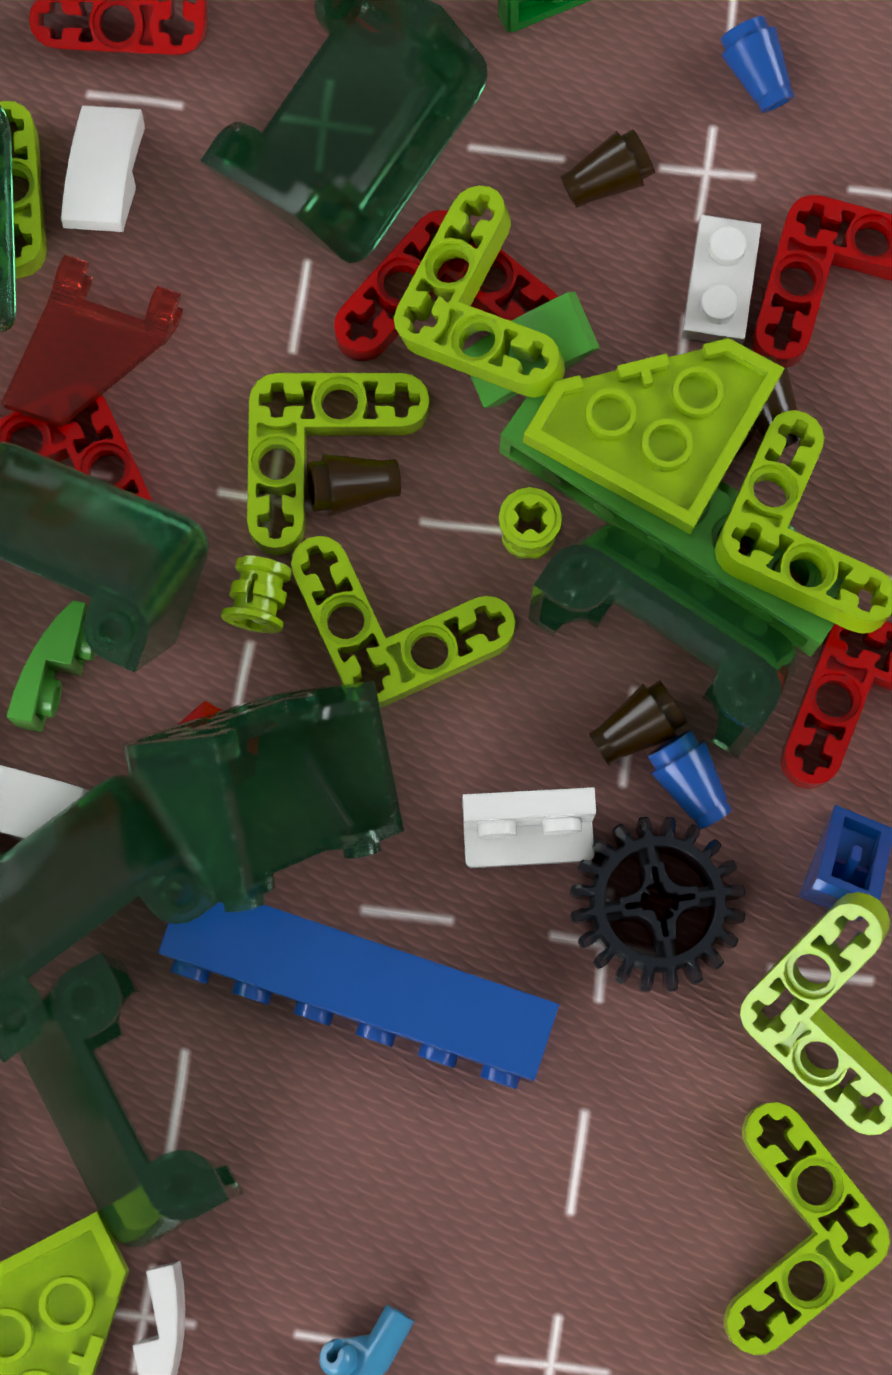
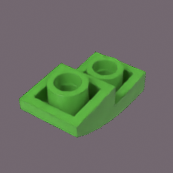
M567 292L512 320L514 323L539 331L552 338L564 360L565 371L600 349L576 292ZM492 333L488 334L465 349L463 353L471 357L485 355L494 346L495 335ZM510 345L508 356L517 359L521 363L526 375H529L533 368L544 369L547 366L541 354L535 362H528L517 358ZM470 375L484 408L501 406L518 394Z
M73 600L54 619L31 652L20 674L6 716L18 728L43 733L46 717L54 718L60 704L62 682L55 679L56 673L60 672L81 677L85 660H94L99 646L101 627L100 624L94 623L95 616L86 603Z

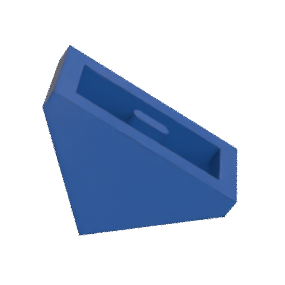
M835 805L798 897L827 909L838 899L849 893H866L880 900L892 845V828ZM859 915L855 920L860 921L864 918Z

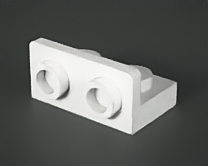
M595 787L463 794L465 862L469 868L577 863L581 860L591 861L594 857V850L592 849L594 843L592 821L596 815Z

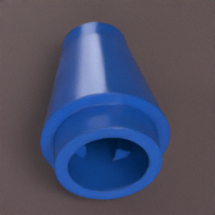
M757 16L744 21L730 29L720 38L725 49L721 57L754 102L758 104L762 113L775 110L795 97L791 88L777 29L775 26L769 27L764 16Z
M692 730L678 735V737L669 740L647 755L655 768L650 774L685 813L695 821L700 829L712 825L732 811L726 800L727 796L706 741L698 742Z

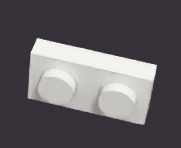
M707 215L700 216L681 338L704 342H714L730 338L743 345L761 224Z

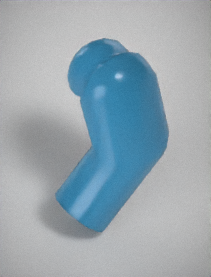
M386 1304L369 1335L344 1339L338 1338L328 1341L322 1347L319 1354L321 1369L327 1375H384L391 1366L415 1320Z

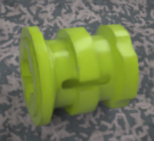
M533 487L518 489L507 496L501 505L498 518L502 532V544L510 554L518 559H539L547 554L554 545L555 537L560 531L562 522L560 506L554 497L543 489ZM521 517L528 523L536 517L540 519L539 534L531 528L523 534L518 532L519 518Z
M250 555L238 557L235 569L240 573L239 580L231 582L229 591L230 598L234 600L233 606L222 609V620L233 626L261 633L281 632L284 624L283 621L276 617L277 610L285 607L287 594L282 590L283 583L290 581L292 569L286 564L265 557Z

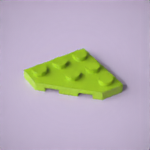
M726 338L706 343L699 350L668 357L666 353L618 365L615 371L583 379L578 375L554 382L526 429L522 442L691 535L785 368L734 340Z
M101 1210L0 1262V1375L96 1374L130 1271Z

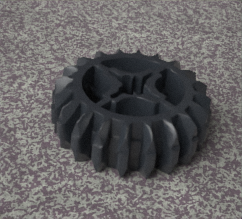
M640 817L637 821L638 839L633 840L628 829L623 824L615 826L612 833L618 848L614 850L607 842L597 839L593 843L592 849L603 864L599 866L592 861L581 860L577 867L578 872L593 880L592 886L574 884L570 889L571 897L589 901V908H580L571 912V922L582 924L591 921L594 929L579 937V946L587 948L600 941L605 950L596 956L593 965L597 969H602L609 963L612 957L620 961L621 965L614 976V981L620 985L624 984L629 978L632 968L641 971L638 985L639 990L642 992H649L654 984L655 973L662 974V982L666 992H674L678 989L677 970L679 969L683 970L687 980L692 985L701 982L703 975L697 963L699 958L708 967L714 970L719 969L724 964V960L712 947L713 944L716 943L724 948L733 949L739 941L733 933L722 928L723 924H741L745 921L746 916L745 912L739 909L726 908V901L735 900L745 895L743 885L734 884L724 887L721 880L737 869L736 863L733 860H729L716 868L710 861V858L719 852L722 844L717 839H714L702 851L697 849L693 844L699 837L701 829L695 824H692L687 829L682 840L674 838L676 820L673 817H666L663 820L660 836H653L652 823L648 817ZM659 853L673 856L690 866L699 876L704 887H685L673 883L666 874L664 863L660 862ZM639 855L641 870L639 871L640 887L638 891L633 895L621 897L616 901L604 902L605 889L611 873L624 861ZM653 883L654 888H658L661 898H671L672 901L687 899L677 903L673 909L669 908L664 913L667 920L662 924L660 921H657L653 910L643 911L642 907L626 909L636 907L641 899L646 900L651 895L647 889ZM709 906L707 924L699 940L690 950L676 955L674 939L676 938L675 922L679 914ZM619 920V922L630 921L642 925L648 932L651 946L655 948L656 957L640 954L629 948L616 936L609 922Z

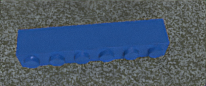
M184 878L158 951L164 957L174 960L170 972L207 984L210 974L214 973L235 981L231 992L233 994L269 1005L272 994L296 1001L293 1014L327 1026L331 1025L334 1015L358 1022L355 1035L389 1047L393 1046L396 1036L420 1043L417 1056L451 1068H455L458 1057L482 1064L481 1078L516 1090L521 1078L532 1082L535 1081L559 1007L558 1003Z

